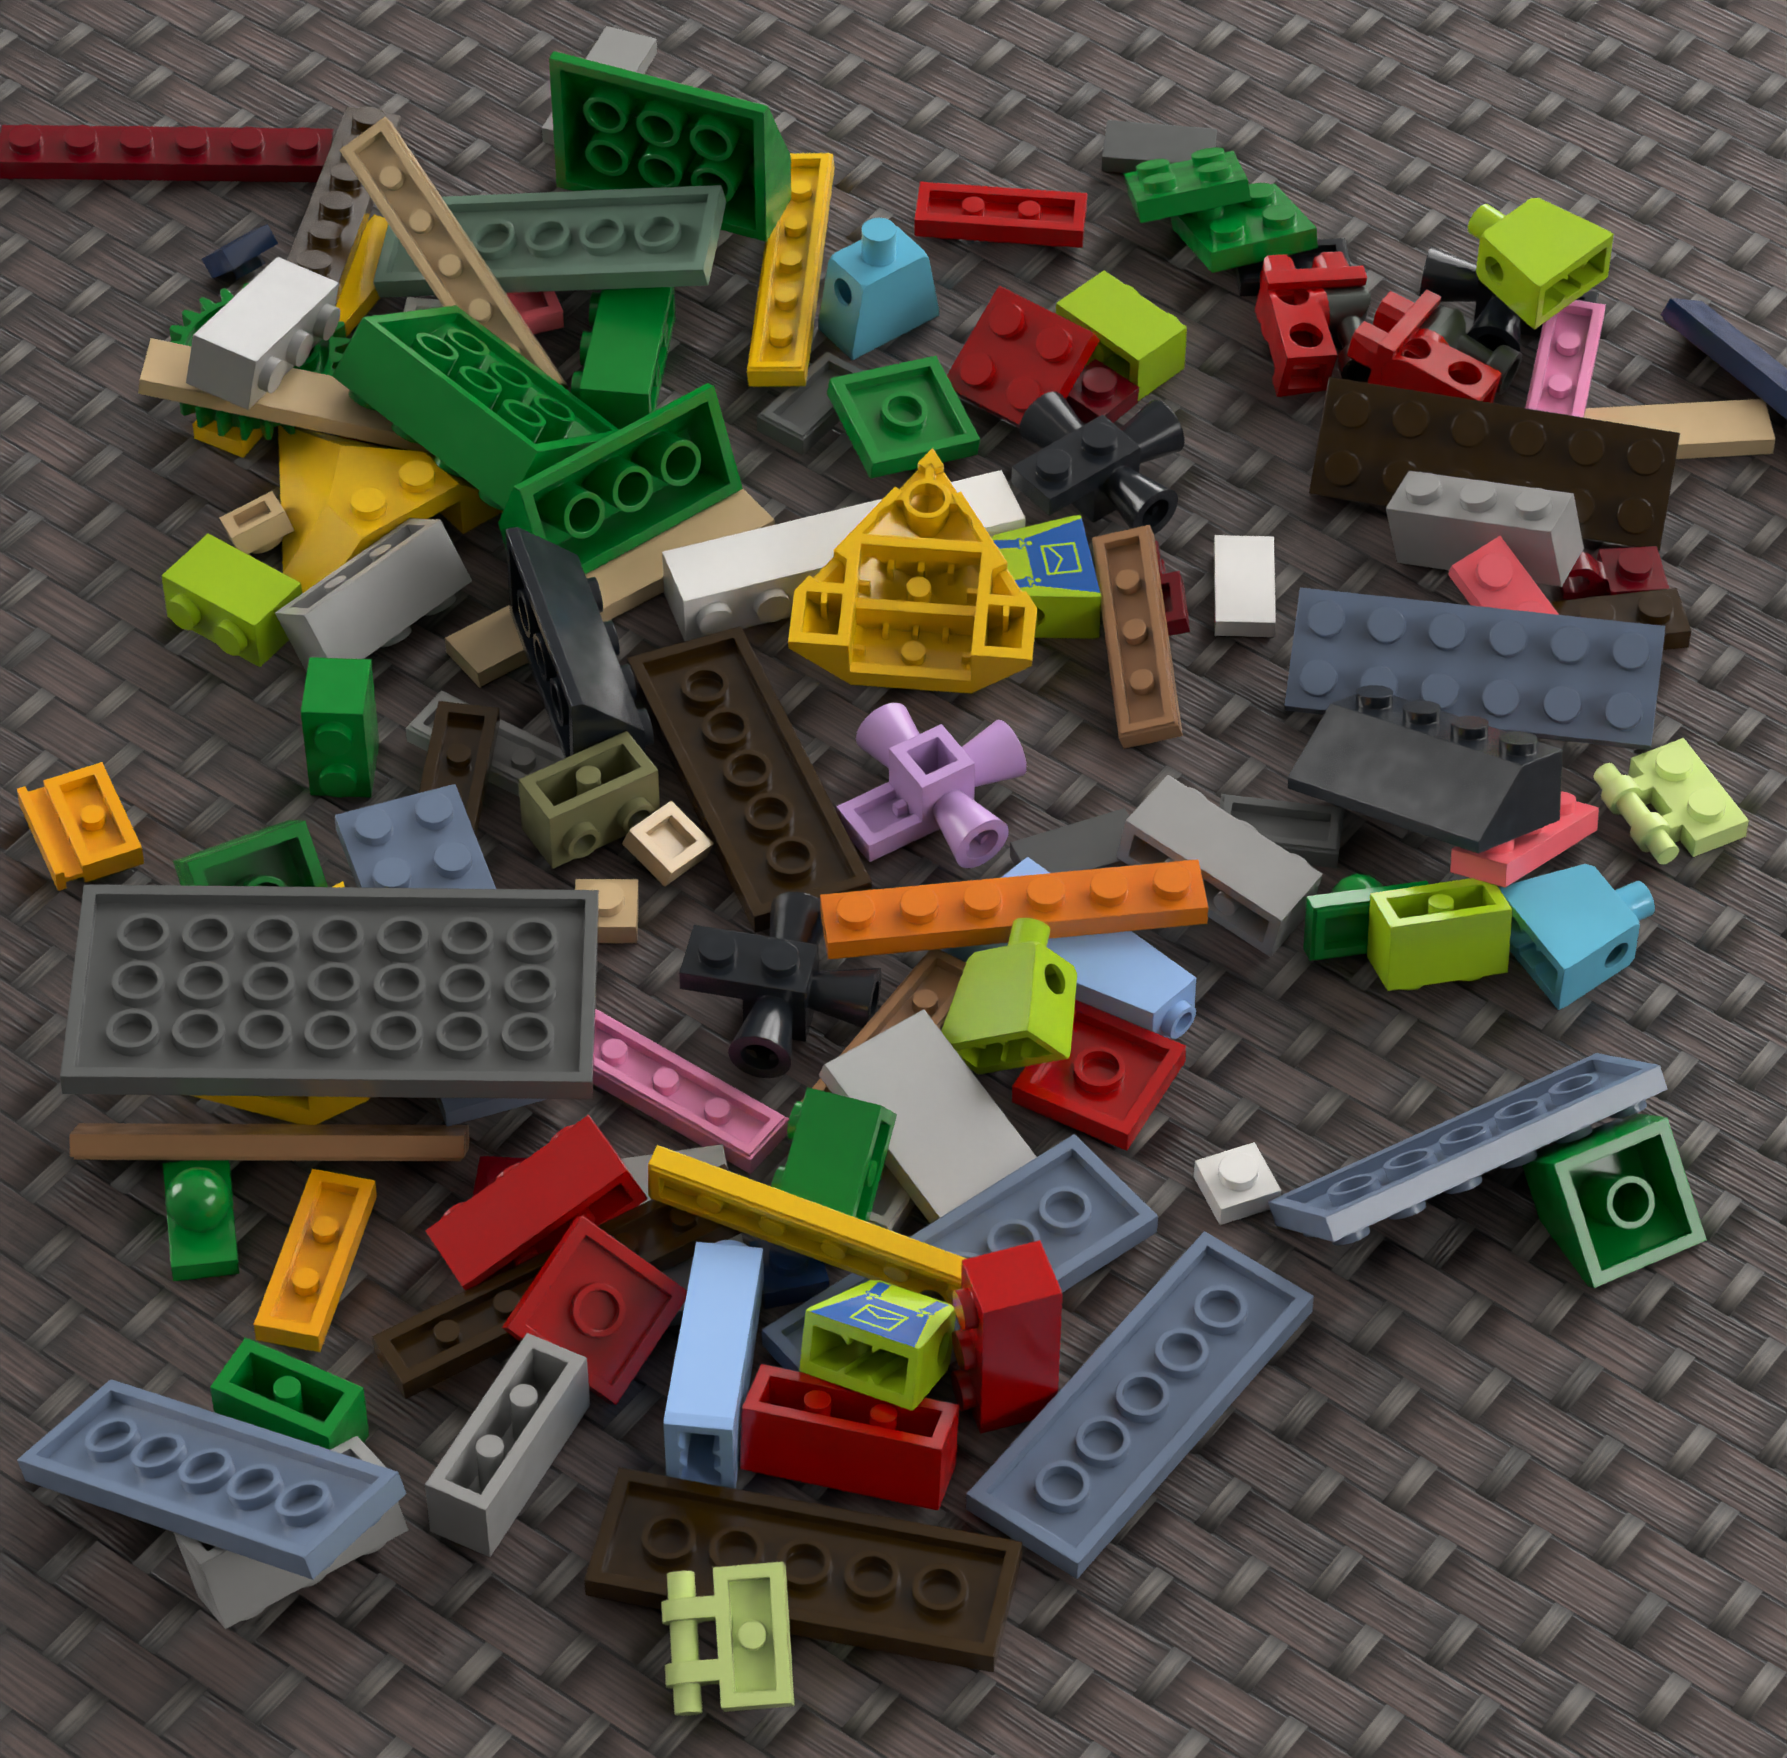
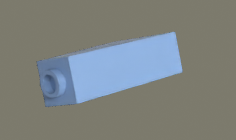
M1026 857L1001 878L1050 872L1029 857ZM1132 931L1048 939L1047 948L1072 964L1077 972L1076 1000L1169 1039L1181 1037L1193 1023L1196 1016L1195 993L1197 978ZM1008 943L940 950L967 962V959L974 952L1007 946Z
M721 1240L715 1243L696 1242L663 1423L666 1476L736 1489L741 1453L742 1406L750 1387L764 1284L763 1248L749 1247L735 1240Z

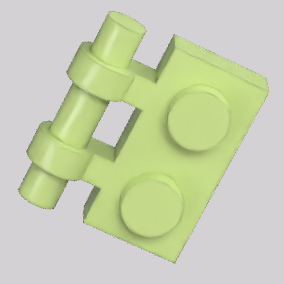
M1684 738L1632 757L1629 775H1622L1613 763H1606L1600 766L1594 773V780L1602 789L1601 799L1613 814H1621L1631 827L1630 837L1643 852H1651L1659 864H1667L1676 858L1679 853V848L1675 844L1677 841H1681L1692 857L1746 837L1749 820ZM1651 803L1658 813H1651L1646 805Z
M783 1562L713 1567L714 1595L696 1597L695 1572L676 1571L667 1573L668 1600L662 1601L661 1607L662 1624L670 1625L672 1663L665 1665L666 1687L673 1688L674 1715L689 1716L702 1714L701 1687L711 1684H720L721 1709L724 1712L794 1706L786 1565ZM716 1621L718 1659L699 1660L698 1623Z

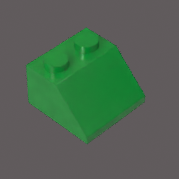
M287 820L173 861L181 886L328 887L305 820Z
M1636 1113L1627 1117L1617 1118L1593 1128L1589 1135L1579 1140L1557 1143L1537 1152L1538 1156L1533 1161L1522 1165L1539 1220L1588 1287L1596 1288L1707 1241L1668 1117Z

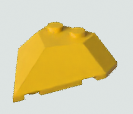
M278 426L280 502L295 530L283 536L282 539L283 574L300 582L302 593L409 518L429 519L440 512L464 534L503 512L486 504L479 497V490L463 477H457L442 470L435 463L436 456L431 453L392 449L295 427V434L290 435L282 426Z
M933 448L918 462V470L900 489L894 487L833 550L834 557L814 577L809 575L794 590L788 648L850 685L971 694L1032 666L1037 607L1026 591L1022 592L1007 569L1006 559L962 492H957L946 476L944 464Z

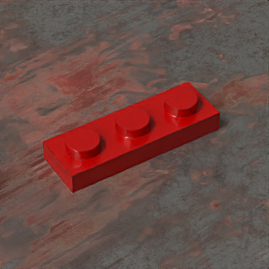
M920 182L915 213L914 236L1083 248L1088 193Z

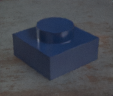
M265 224L203 257L202 261L212 279L229 271H232L235 278L239 279L264 265L266 262L261 253L274 247L278 242L268 224Z
M762 1239L749 1242V1247L763 1248L764 1284L761 1299L764 1309L808 1301L829 1288V1278L824 1262Z

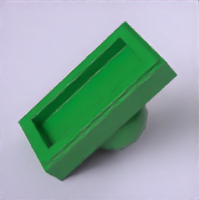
M1353 874L1340 880L1332 888L1331 893L1307 896L1303 950L1308 959L1313 961L1367 954L1370 893L1429 885L1428 881L1383 886L1382 883L1370 875Z
M187 1160L163 1163L165 1205L173 1281L240 1274L229 1160Z

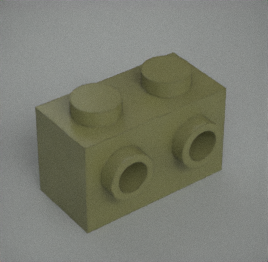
M628 731L518 779L522 830L552 869L575 858H583L595 849L626 836L632 827L660 809L658 769Z

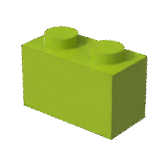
M1105 270L1056 303L1057 315L1093 332L1100 339L1086 365L1096 358L1139 387L1138 401L1185 369L1187 326L1182 324L1174 315L1166 313L1141 296L1133 287L1125 285Z
M209 533L161 575L167 617L180 628L188 631L192 630L216 643L227 654L232 656L238 655L261 667L289 641L275 612L302 594L301 583Z
M1474 878L1370 893L1367 958L1387 991L1398 989L1416 990L1424 985L1456 980L1474 981L1483 976L1508 973L1512 908L1497 885Z

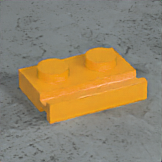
M102 762L43 780L44 787L29 792L26 786L17 788L20 808L58 891L66 889V882L83 877L84 882H88L144 864L142 846Z

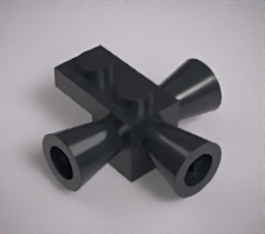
M1430 247L1423 270L1419 297L1427 289L1441 296L1440 302H1476L1474 323L1467 335L1493 352L1500 345H1506L1520 352V334L1540 338L1542 325L1536 329L1529 326L1485 286L1477 276V264L1436 247ZM1589 290L1576 300L1598 303L1599 292Z
M1055 391L1040 396L1028 407L1020 422V435L1023 439L1042 449L1012 466L1011 483L1048 516L1072 504L1093 523L1117 510L1130 529L1150 525L1155 535L1167 525L1177 508V493L1140 473L1141 463L1180 452L1184 447L1185 439L1182 426L1174 412L1160 400H1151L1120 429L1104 415L1084 425L1063 395Z
M785 892L776 896L771 903L770 937L706 926H693L679 972L680 989L743 1000V1024L729 1046L728 1054L732 1063L749 1075L760 1078H776L786 1074L791 1067L792 1040L806 1042L814 1011L863 1028L877 1012L881 989V968L819 970V943L824 937L820 912V899L803 892Z

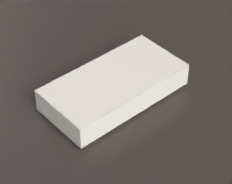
M1215 535V636L1275 637L1274 537Z

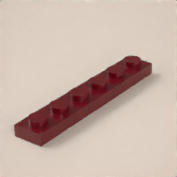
M2 125L0 133V179L318 182L334 140V129L307 127Z

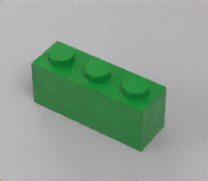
M675 287L602 289L601 292H592L589 325L593 326L592 332L583 331L580 365L584 366L583 372L574 371L571 393L619 430L656 411L676 318Z

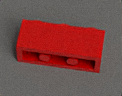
M587 1115L575 1125L567 1126L558 1131L548 1144L521 1163L511 1165L503 1170L493 1183L472 1198L452 1206L444 1213L441 1220L425 1231L466 1291L557 1246L577 1216H584L598 1226L639 1206L648 1197L592 1118Z
M1040 1240L962 1260L961 1289L954 1290L952 1294L954 1310L960 1330L952 1332V1344L959 1370L951 1372V1382L960 1410L971 1409L980 1434L1034 1420L1058 1393L1063 1293Z
M761 1364L742 1406L740 1469L939 1511L956 1467L959 1405L924 1398L911 1411L802 1372Z

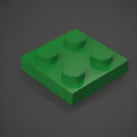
M1220 147L1206 148L1192 153V160L1170 164L1168 159H1153L1138 164L1136 166L1137 171L1125 173L1128 196L1140 223L1250 201L1251 195L1248 178L1234 151L1224 152V149Z
M1275 183L1249 184L1250 201L1171 217L1172 229L1212 273L1261 262L1268 255H1291L1318 248L1317 227Z
M936 355L829 379L827 395L870 479L917 469L918 462L932 448L942 463L977 455L980 438Z

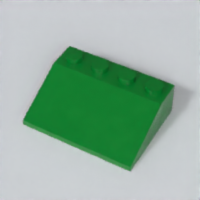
M556 51L552 52L549 57L557 187L570 191L721 185L726 198V206L720 230L767 242L791 200V156L767 105Z
M456 305L362 317L332 377L349 389L348 395L354 402L362 407L379 412L392 422L391 428L398 436L423 446L436 456L435 463L442 470L451 475L463 477L479 490L478 495L486 504L501 511L505 508L513 486L619 430Z

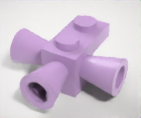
M901 703L885 704L874 710L864 719L857 731V745L889 768V782L836 806V812L850 840L869 862L874 861L941 829L957 863L961 867L974 868L992 859L1007 840L1008 826L974 801L975 787L1020 777L1026 773L1027 766L1023 748L1009 725L1002 720H996L961 747L942 724L919 734L907 708Z

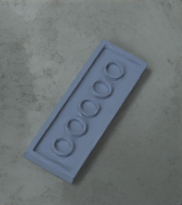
M1300 587L1285 709L1286 711L1324 715L1330 703L1356 694V690L1360 687L1379 685L1392 689L1394 696L1410 701L1425 700L1435 702L1440 705L1441 711L1450 714L1485 718L1488 720L1489 726L1507 732L1523 731L1532 733L1537 738L1651 750L1665 626Z
M456 784L335 815L336 832L357 887L496 889ZM436 1098L446 1127L547 1100Z
M1595 1053L1268 1201L1276 1226L1303 1233L1305 1237H1318L1332 1241L1333 1245L1353 1243L1369 1235V1226L1387 1217L1393 1220L1407 1218L1423 1211L1427 1206L1425 1200L1442 1192L1446 1194L1460 1193L1478 1186L1482 1182L1481 1174L1499 1166L1506 1169L1527 1164L1538 1156L1536 1149L1554 1141L1556 1143H1568L1579 1140L1593 1131L1591 1124L1608 1116L1610 1118H1622L1644 1110L1647 1107L1646 1099L1668 1090L1660 1065Z
M1073 1134L913 1234L910 1238L967 1259L1040 1240L1063 1293L1155 1234L1158 1227V1215ZM854 1273L846 1276L763 1328L762 1346L784 1369L799 1372L805 1310L871 1279ZM957 1317L955 1319L954 1331L960 1330ZM953 1344L950 1364L956 1361Z
M1204 1231L966 1494V1510L1015 1541L1022 1542L1023 1546L1078 1579L1312 1313L1314 1296Z
M112 1379L17 1459L27 1482L312 1580L330 1567L340 1554L365 1531L378 1523L381 1517L406 1495L401 1477L397 1471Z

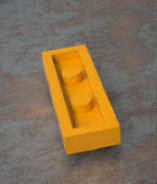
M317 1169L311 1170L254 1322L256 1340L321 1352L377 1198L375 1180Z

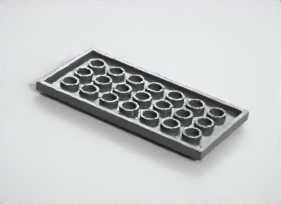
M84 884L60 1073L62 1094L592 1099L599 890Z

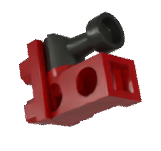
M1341 251L1322 252L1314 258L1312 267L1308 269H1295L1293 260L1287 254L1268 255L1264 258L1260 273V291L1254 311L1258 323H1261L1264 339L1268 341L1275 372L1272 381L1277 397L1326 391L1328 379L1332 376L1336 358L1342 379L1368 383L1371 369L1347 357L1354 331L1363 321H1366L1371 303V293L1364 287L1367 281L1364 266H1349ZM1332 337H1338L1343 347L1338 357Z
M1427 289L1415 303L1390 291L1377 308L1373 324L1371 325L1363 321L1354 331L1347 357L1371 369L1368 380L1370 384L1493 403L1495 394L1502 395L1510 386L1522 360V353L1506 345H1500L1493 352L1466 335V321L1463 313L1457 308L1452 310L1444 306L1438 307L1441 296Z

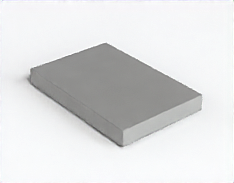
M924 1009L824 1064L819 1073V1077L831 1093L882 1105L897 1114L884 1163L930 1224L1037 1157Z

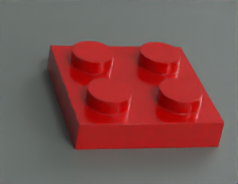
M999 285L949 370L947 377L958 397L1020 428V422L1024 413L1040 396L1055 391L1061 393L1066 400L1100 339L1093 332Z
M1075 999L1069 1059L1025 1066L1012 1085V1102L1127 1151L1186 1061V1045Z
M577 1216L502 1326V1329L519 1341H522L525 1335L529 1333L586 1357L589 1390L608 1404L617 1405L684 1304L687 1290L587 1218Z

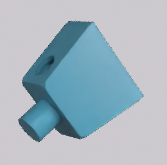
M886 218L867 220L862 225L861 240L834 253L828 260L818 329L851 360L939 316L938 301L929 257L918 244L898 226H895L892 221Z
M1588 864L1515 882L1506 888H1499L1512 908L1509 951L1558 1010L1567 1007L1630 965L1635 958L1640 928L1639 921L1653 915L1655 911L1653 897L1644 883L1635 881L1614 890L1596 867Z

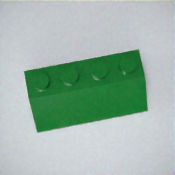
M706 383L513 486L498 522L505 547L506 529L519 527L578 555L586 575L742 490V484L714 385Z

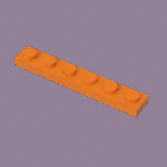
M1198 859L820 895V912L828 960L1008 943L1013 921L1018 918H1032L1044 922L1050 927L1049 939L1207 924L1209 908Z

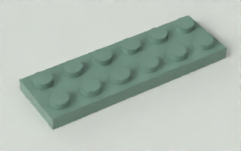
M721 185L442 197L505 293L709 285L726 206V198ZM388 224L373 280L379 297L435 295Z

